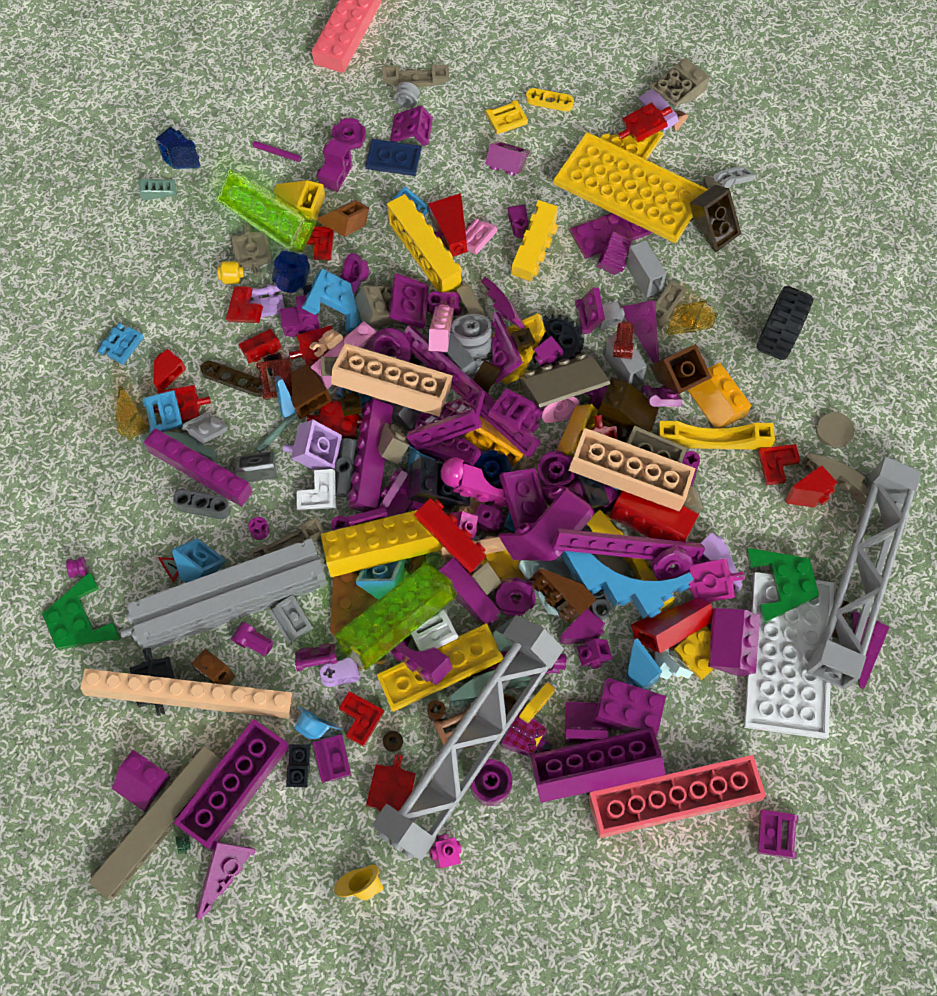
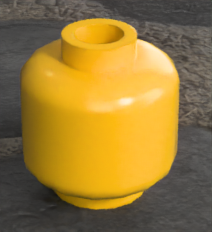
M223 261L220 266H217L218 280H221L223 284H238L240 278H244L243 267H239L237 261Z

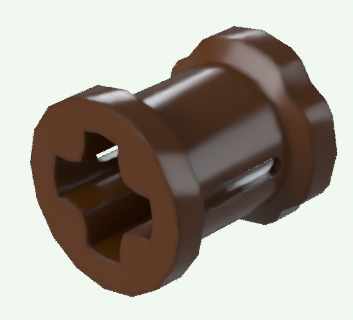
M433 700L428 704L427 712L429 719L432 722L444 720L446 716L444 703ZM436 708L437 710H440V714L437 715L436 712L433 713V709Z

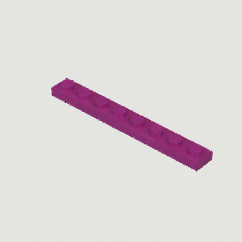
M557 528L552 542L554 550L650 560L657 557L670 546H677L689 554L692 564L700 562L705 550L704 545L700 543Z

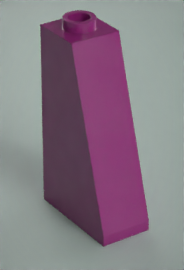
M454 557L433 574L435 579L481 626L486 623L491 626L499 619L497 615L501 611Z

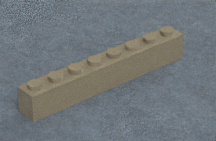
M205 745L202 749L196 750L191 762L179 770V776L174 782L171 781L167 784L163 795L151 803L150 810L146 815L138 818L134 829L122 837L120 840L121 844L117 849L109 852L105 858V863L92 872L88 883L106 899L113 901L176 826L174 824L175 820L222 760Z

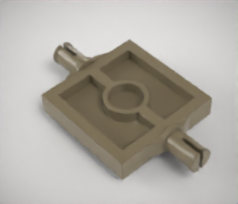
M247 223V227L246 224H243L245 233L240 236L231 237L236 261L239 263V267H243V269L253 268L254 276H257V272L260 276L259 266L273 263L266 230L254 232L251 231L249 223Z

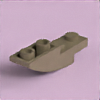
M809 453L805 456L802 464L807 471L813 472L822 465L838 482L837 484H839L843 491L849 492L859 504L865 505L870 491L869 488L862 484L865 476L848 465L829 457Z

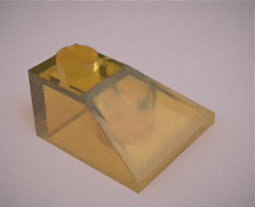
M706 300L678 305L666 334L670 336L710 329L713 327L718 313Z
M120 386L118 388L115 418L119 426L116 429L121 437L125 435L129 441L147 431L148 428L123 386Z

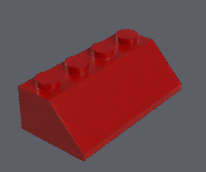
M622 491L609 518L648 538L686 542L699 513L685 506H682L680 511Z
M430 498L413 516L471 573L487 556L484 553L486 549L479 542L475 544L470 539L472 535L464 527L460 529L456 525L458 520L451 513L447 515L442 510L444 506L437 499L433 501Z

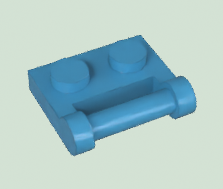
M174 390L142 399L150 425L149 433L154 428L165 432L183 427ZM156 403L158 404L162 420L160 425H157L153 405Z

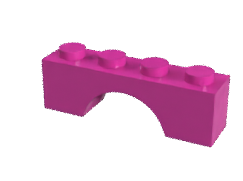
M463 464L464 472L462 478L458 482L459 486L453 488V492L460 493L464 497L477 498L481 502L488 501L498 507L505 506L509 508L503 489L490 485L484 478L482 469Z

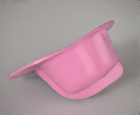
M570 397L547 405L542 412V420L545 423H553L571 418L575 406L580 405L579 400L576 397Z

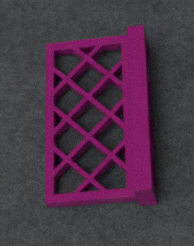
M481 390L445 403L439 417L425 412L419 413L415 428L407 433V439L416 450L481 428L482 422L479 419L485 397L484 391Z

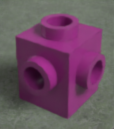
M483 503L480 504L475 513V516H478L477 525L480 526L479 529L488 534L490 532L498 534L499 530L504 527L506 519L502 514V509L495 505L490 507Z
M590 638L585 640L584 644L577 647L582 666L597 669L603 666L602 663L612 659L608 640Z

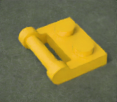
M517 100L492 110H485V115L496 134L528 124V119Z

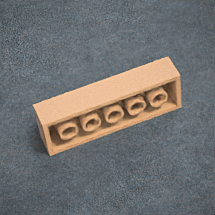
M345 343L332 368L331 384L439 417L449 395L453 375Z
M584 428L569 471L680 511L686 501L696 468Z

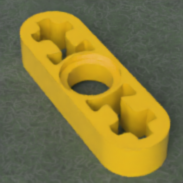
M531 88L526 93V101L530 105L561 111H570L573 108L574 99L568 94ZM547 98H553L554 101H553V102H547L545 99H547Z
M547 682L526 705L519 718L529 723L548 702L556 687Z

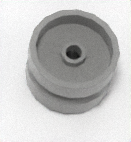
M465 314L453 321L451 325L452 334L474 359L486 356L491 351L492 329L491 322L487 317L480 314Z

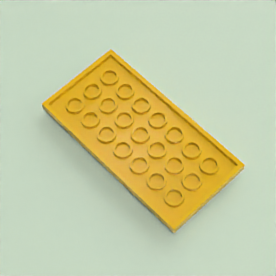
M586 132L553 180V185L675 244L693 218L690 202L708 190Z

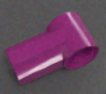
M245 622L240 623L230 638L237 645L243 648L247 647L264 657L270 652L274 644L273 640L256 632V629Z

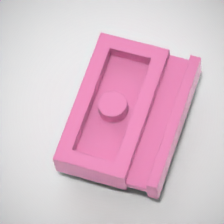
M476 218L466 230L467 250L477 255L495 235L497 227L485 221L481 222Z

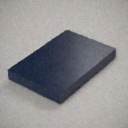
M372 139L365 168L374 171L416 176L422 146Z

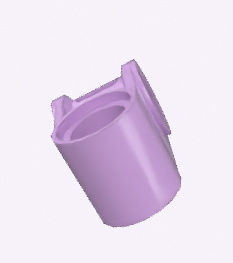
M346 658L332 665L331 663L326 664L320 670L321 682L326 687L352 683L360 679L355 658ZM327 673H331L332 678H328Z

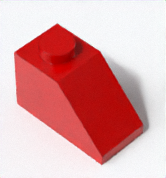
M168 349L160 353L154 360L153 384L157 392L165 390L186 370L183 361Z

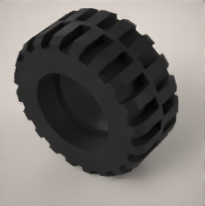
M784 286L759 337L756 346L758 351L779 360L787 359L813 304L814 298L810 294L791 286Z

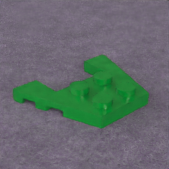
M752 548L747 549L746 553L750 568L770 565L779 602L766 603L759 606L763 624L818 598L819 592L810 558Z
M91 572L42 613L55 647L58 650L121 639L113 622L97 630H93L80 600V598L99 590Z

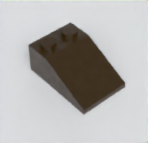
M714 185L690 202L693 217L714 252L719 251L742 234L729 188Z
M611 376L610 384L606 388L597 415H602V420L631 431L634 426L651 432L659 408L650 405L648 398L630 383Z

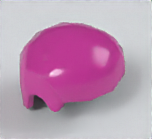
M454 457L445 461L441 468V479L444 484L453 488L459 486L458 482L461 480L464 472L462 463L464 460Z

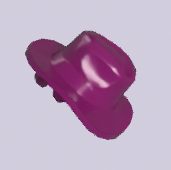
M383 329L375 333L369 340L367 346L369 351L386 356H396V359L409 362L411 358L410 343L407 337L397 329Z

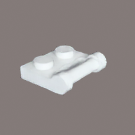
M444 609L416 625L408 626L419 651H425L433 647L437 649L458 638ZM443 620V622H441V623H439V624H437V625H435V626H433V627H431V628H429V629H427V630H425V631H423V632H421V633L418 634V632H420V631H422V630H424V629H426V628H428V627H430V626H432V625H434V624H436V623H438V622H440V621Z

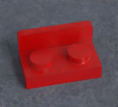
M271 329L238 344L248 363L258 362L262 357L274 354L281 349L280 341Z

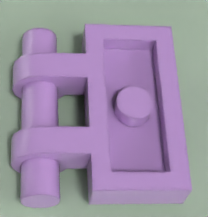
M270 284L259 289L256 287L251 288L253 289L251 297L254 300L250 301V303L263 306L261 318L280 314V309L285 308L282 294H274L281 291L280 284ZM269 294V297L259 299V296Z

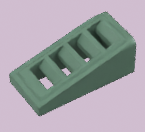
M138 180L142 201L177 196L175 180Z

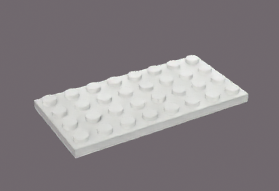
M754 573L751 612L760 615L756 673L747 675L744 728L821 739L829 738L831 684L806 672L813 651L821 644L833 607L834 582L815 580L819 592L818 598L763 624L759 606L761 604L779 602L773 575Z

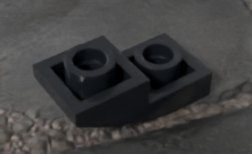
M289 744L286 787H308L311 745Z

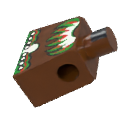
M204 649L191 664L193 669L210 683L229 685L235 678L229 667L207 649ZM224 672L223 677L219 679V676Z

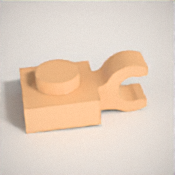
M331 329L323 334V337L318 340L319 343L313 342L309 348L315 350L318 347V351L314 355L321 357L327 349H333L344 338L339 332Z

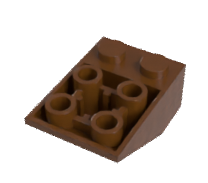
M540 568L529 579L532 587L543 594L547 604L553 606L558 611L559 617L569 624L597 600L583 584Z

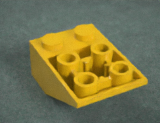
M307 180L276 184L265 213L315 225L325 199L324 185Z

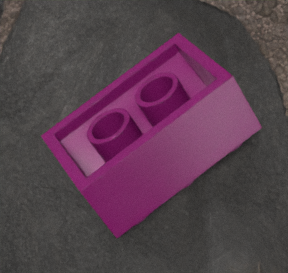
M713 609L708 667L739 677L756 673L760 626L759 614L743 609Z

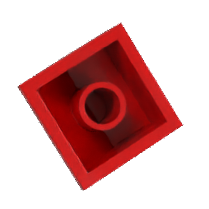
M821 465L792 486L785 502L787 504L813 508L818 504L822 506L830 500L829 496L835 492L834 487L838 482Z

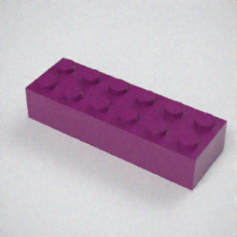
M253 719L178 816L174 824L212 852L214 842H219L287 752L289 749L287 742Z
M653 728L530 755L541 803L665 775L663 757Z

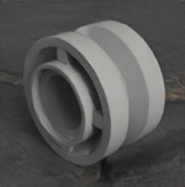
M401 82L397 86L394 101L401 107L414 108L420 91L417 86L410 82Z

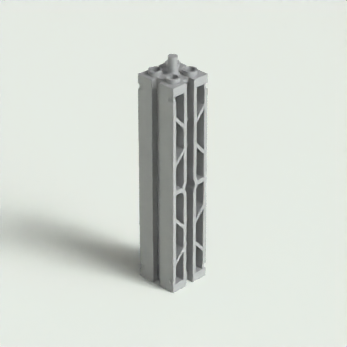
M312 538L305 540L303 543H296L145 597L138 602L134 601L127 604L129 611L126 612L129 623H132V626L120 630L122 638L132 635L139 647H143L146 650L147 648L154 650L157 647L168 645L275 606L291 595L297 598L319 588L327 587V580Z

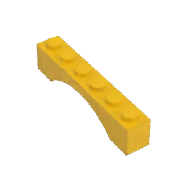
M659 421L657 428L658 436L686 448L759 450V448L772 447L775 441L774 423H752L733 428L712 429L694 427L679 421Z
M601 510L595 513L587 522L592 532L624 535L619 528H615L609 515L604 514ZM622 557L631 564L630 567L638 580L658 581L645 559ZM674 594L672 598L663 602L665 605L660 609L661 612L672 606L675 600Z

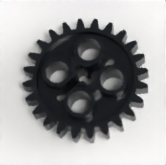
M552 314L549 319L544 315V320L542 321L545 333L542 338L546 341L552 336L558 342L564 354L562 356L558 354L557 359L550 364L556 365L562 359L568 358L571 360L576 358V355L580 354L584 347L583 332L579 331V325L574 326V320L568 322V317L563 320L561 315L555 318L554 314Z

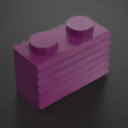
M614 231L611 232L606 239L596 267L612 275L622 272L626 266L624 261L629 254L632 240Z

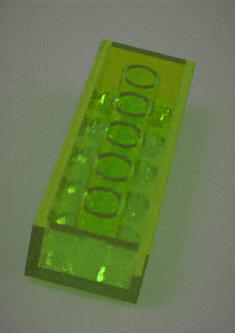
M229 169L216 198V201L293 252H303L317 223L316 220L245 173Z
M426 562L335 634L341 650L366 671L457 597L452 580Z

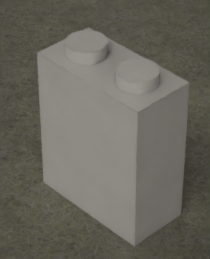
M646 240L634 243L630 246L626 267L647 299L662 293L666 272Z
M624 332L611 335L607 340L605 359L618 379L630 383L633 387L642 384L647 367Z

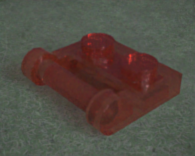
M290 358L256 363L257 370L260 372L263 400L277 398V391H270L267 368L272 369L274 385L275 376H280L290 396H292Z

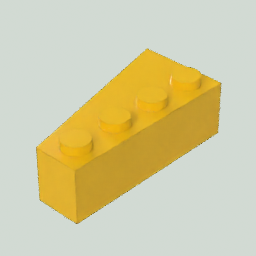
M540 200L537 201L536 214L531 216L529 230L525 231L522 245H520L512 264L513 276L532 281L533 277L538 275L540 270L539 263L544 262L545 250L550 248L552 234L556 235L559 225L556 224L558 206Z

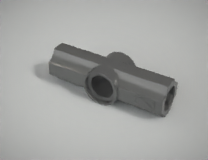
M341 440L339 459L335 463L337 471L335 496L341 498H348L352 488L351 477L354 473V459L357 455L356 440ZM349 465V468L343 471L344 467Z

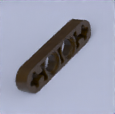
M205 361L200 367L201 373L206 379L247 394L262 397L268 391L267 384L263 379L219 363ZM212 367L213 371H209L207 373L206 369H210ZM224 373L231 374L230 378L226 380L222 379L221 375ZM240 379L247 380L245 385L237 384ZM260 385H262L263 389H258V391H256L255 387H259Z

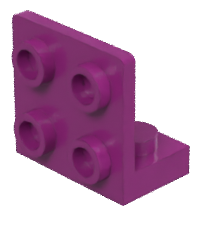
M422 105L395 114L390 141L397 142L414 136L422 146L429 145L433 117Z
M565 703V743L581 744L608 738L606 726L593 723L597 703Z

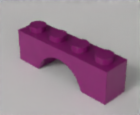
M393 617L376 633L379 640L378 645L381 649L390 651L397 661L402 660L405 662V665L411 671H417L426 682L430 681L437 685L453 669L449 658L435 647L425 651L409 649L408 644L411 638L408 630Z

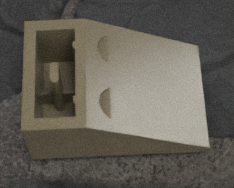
M683 58L653 83L651 88L676 107L696 99L707 90L710 76L688 59Z
M362 286L355 297L362 320L372 328H381L401 322L389 318L392 286Z

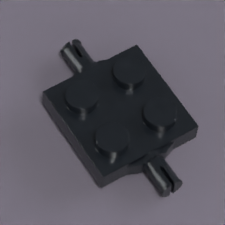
M151 648L143 650L144 662L129 668L130 674L175 679L171 658L168 656L161 659H153ZM136 701L139 708L151 704L155 705L157 716L165 714L163 704Z

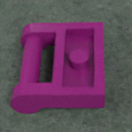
M593 287L584 297L575 301L580 318V331L583 332L582 335L590 334L605 320L600 290Z
M644 384L641 387L642 394L648 397V402L652 406L682 407L683 399L680 395L666 386L652 388L649 384Z
M506 388L490 409L488 417L508 426L510 431L517 433L524 419L535 409V404ZM518 406L523 407L516 419L511 418Z
M323 643L318 647H304L299 649V651H295L297 672L303 671V668L337 663L335 643Z
M760 810L757 854L796 859L795 832L798 815ZM782 821L787 822L786 850L781 849Z

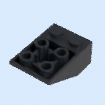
M421 456L410 464L408 500L425 504L431 498L433 501L437 499L442 505L470 506L471 497H464L460 493L453 492V487L444 484L442 481L441 468L444 462Z

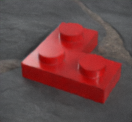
M299 226L298 244L314 245V260L331 261L335 231L321 226Z
M234 286L226 316L227 321L237 323L260 322L263 306L250 303L253 289L247 286Z
M797 444L759 448L758 450L766 486L784 484L786 477L783 466L799 464L801 461Z
M350 691L339 707V711L355 719L346 738L365 747L385 711Z

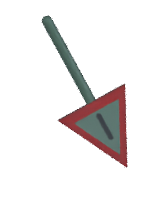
M158 557L171 581L174 583L179 576L174 558Z

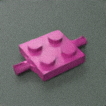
M727 558L693 564L689 569L694 580L689 584L690 588L687 590L691 591L694 599L700 598L707 602L734 598V581L745 580V576H740L744 575V572L732 573L729 569Z

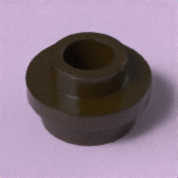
M396 731L386 733L383 737L384 748L389 752L400 750L403 746L402 735ZM391 738H395L397 742L395 744H390L389 740Z

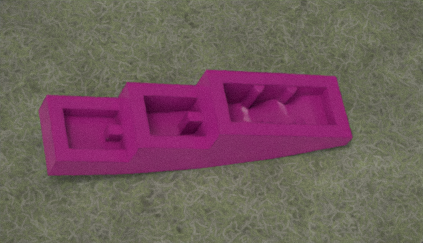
M484 277L481 283L487 288L488 292L486 294L494 302L492 307L503 318L520 329H524L520 314L513 303L495 283Z

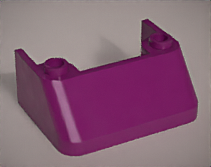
M543 486L541 489L549 505L545 512L535 523H523L515 533H500L499 538L513 560L552 561L564 552L554 550L552 547L557 528L581 531L594 515L591 505L565 486Z

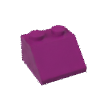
M497 141L490 144L485 164L489 165L490 169L497 171L499 169L506 170V174L515 176V174L522 171L530 150Z
M132 750L119 767L112 789L146 812L171 776L138 752Z

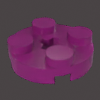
M345 118L340 120L337 126L336 124L333 126L332 137L334 140L350 145V150L362 147L366 139V129L357 119Z
M670 546L652 559L653 574L658 581L678 578L690 573L689 568L692 565V559L685 550L677 546Z
M516 577L505 578L501 581L502 583L496 591V603L505 614L522 616L526 611L534 607L536 594L530 581ZM518 594L521 597H518L517 600H513V597L511 595Z

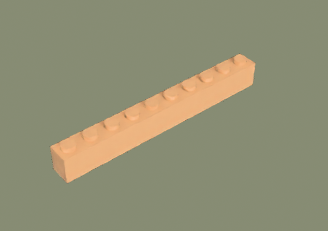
M94 669L84 670L80 688L84 696L290 719L293 701L292 692Z

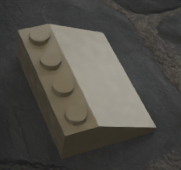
M586 353L577 354L576 358L571 360L568 358L562 359L556 365H544L537 371H526L524 375L519 376L525 398L532 401L539 408L610 384L609 379L594 357Z

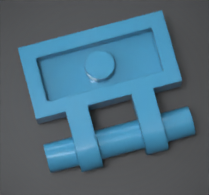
M118 323L116 327L110 330V335L107 339L100 343L101 346L97 351L104 355L108 350V358L124 365L144 339V336L128 326L123 332L124 326Z

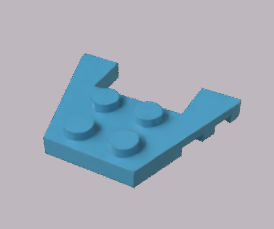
M323 268L319 270L311 285L312 288L306 296L307 299L302 305V309L316 315L320 312V302L346 315V331L351 333L361 324L351 284Z

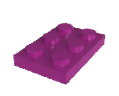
M395 273L392 281L389 318L423 329L426 322L428 284Z
M536 469L512 471L499 475L515 530L517 531L518 527L523 523H535L547 509Z

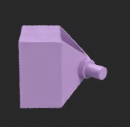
M310 420L299 424L294 445L284 444L283 452L292 453L291 459L312 470H334L342 435L315 420Z

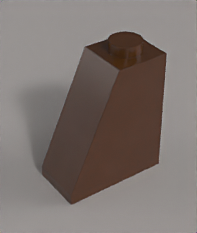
M308 364L291 373L293 407L300 420L332 402L327 388Z

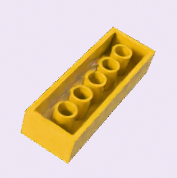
M406 194L387 203L390 226L437 292H457V289L461 287L462 269L458 263L454 262L450 251L443 247L442 240L435 236L432 226L430 224L427 225L423 214L416 210L413 200H409Z
M417 510L321 533L326 563L331 577L440 551L443 546L413 516Z

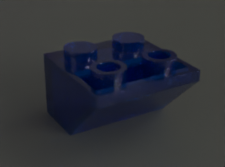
M170 126L156 138L163 161L173 169H192L201 166L199 155L195 149V143L190 139H186L179 130L176 131Z

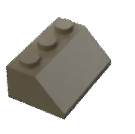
M637 426L633 427L626 442L682 463L687 450L684 446Z

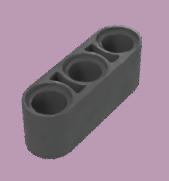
M450 331L448 351L442 353L465 374L469 375L477 370V363Z
M178 490L173 496L178 510L184 513L216 519H225L231 513L227 500L221 496L189 490ZM183 499H188L185 503H180ZM203 502L206 503L204 506L198 507L199 504ZM225 506L222 510H217L218 507Z

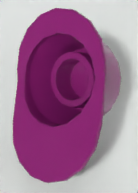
M351 253L345 259L340 278L351 284L354 294L360 283L368 278L369 267L366 260H362L356 253Z

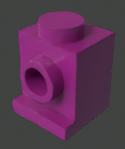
M552 336L534 349L536 355L534 359L540 366L552 363L557 359L558 354L560 356L564 355L562 348Z

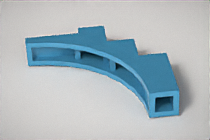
M564 551L561 554L576 582L583 584L592 595L603 588L613 607L619 604L622 607L633 601L642 618L647 616L653 618L660 614V609L665 605L663 602L672 598V593L676 591L682 593L690 588L689 584L694 580L692 575L687 573L678 578L664 581H643L614 572L603 565L591 553Z

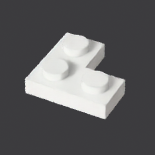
M314 470L315 489L297 491V510L336 508L335 470Z

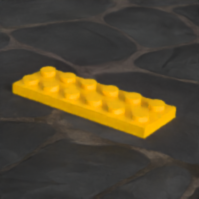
M487 623L437 648L449 658L453 668L437 685L430 681H424L419 673L411 671L405 665V662L377 674L391 710L393 712L501 662L503 656L498 650L496 641Z

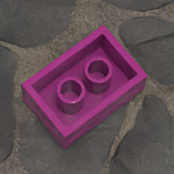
M606 678L601 684L593 723L625 733L653 728L657 736L666 696Z

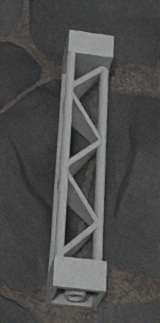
M885 457L870 473L866 485L870 491L820 646L812 653L806 672L842 689H846L860 679L876 619L912 500L922 474L921 471L916 470L914 467L897 462L893 458ZM875 499H877L885 530L862 542ZM883 542L876 565L874 566L863 549ZM857 561L865 595L841 608L855 562ZM863 606L854 634L842 614ZM835 626L840 645L831 641Z
M518 615L514 617L503 633V636L512 644L511 648L399 812L386 804L373 822L372 826L379 830L377 835L386 842L390 839L388 843L398 851H401L403 848L402 853L411 860L414 856L421 861L435 842V837L547 670L552 668L564 650L545 628ZM535 674L506 716L503 691L510 680ZM489 741L460 784L457 759L464 748ZM442 811L428 833L414 823L418 816Z

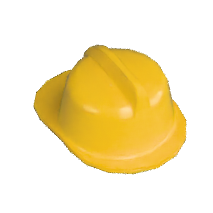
M372 864L346 873L336 882L334 886L335 894L339 897L354 895L361 900L372 898L383 890V885L378 877V866Z

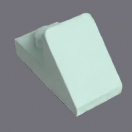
M668 648L662 653L655 651V662L662 670L660 677L668 679L673 674L676 677L683 676L689 679L693 672L671 649Z

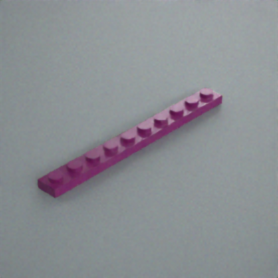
M412 325L407 326L403 334L410 343L411 352L430 369L453 375L451 388L459 396L464 397L483 390L441 351H429V340ZM484 391L485 397L480 415L525 456H532L541 441L522 424L520 430L514 433L510 431L508 426L488 417V413L496 401Z

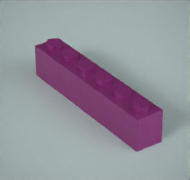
M376 399L366 403L362 409L363 420L359 427L361 432L356 445L358 451L354 459V473L351 477L352 488L348 495V508L363 513L378 509L385 458L381 457L378 446L385 423L391 425L393 412L392 405Z
M156 428L153 429L143 442L150 454L240 507L244 505L253 493L249 482Z

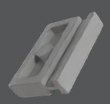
M206 412L184 423L182 430L189 431L188 434L204 444L225 433L228 426L220 419L210 417V413Z
M294 595L277 604L275 608L268 610L289 644L314 629Z

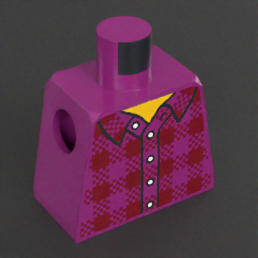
M521 709L504 737L501 747L530 758V755L535 754L537 750L540 752L552 750L554 744L544 739L547 729L534 718L529 723L519 718L523 711Z

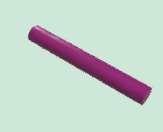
M258 141L253 142L254 148L296 162H300L302 159L300 155Z

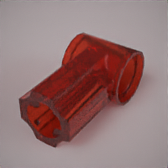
M623 321L617 325L616 341L614 342L613 357L632 359L634 325L630 322Z

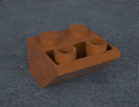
M354 200L319 217L317 221L325 227L336 231L339 235L346 237L366 226L369 207Z

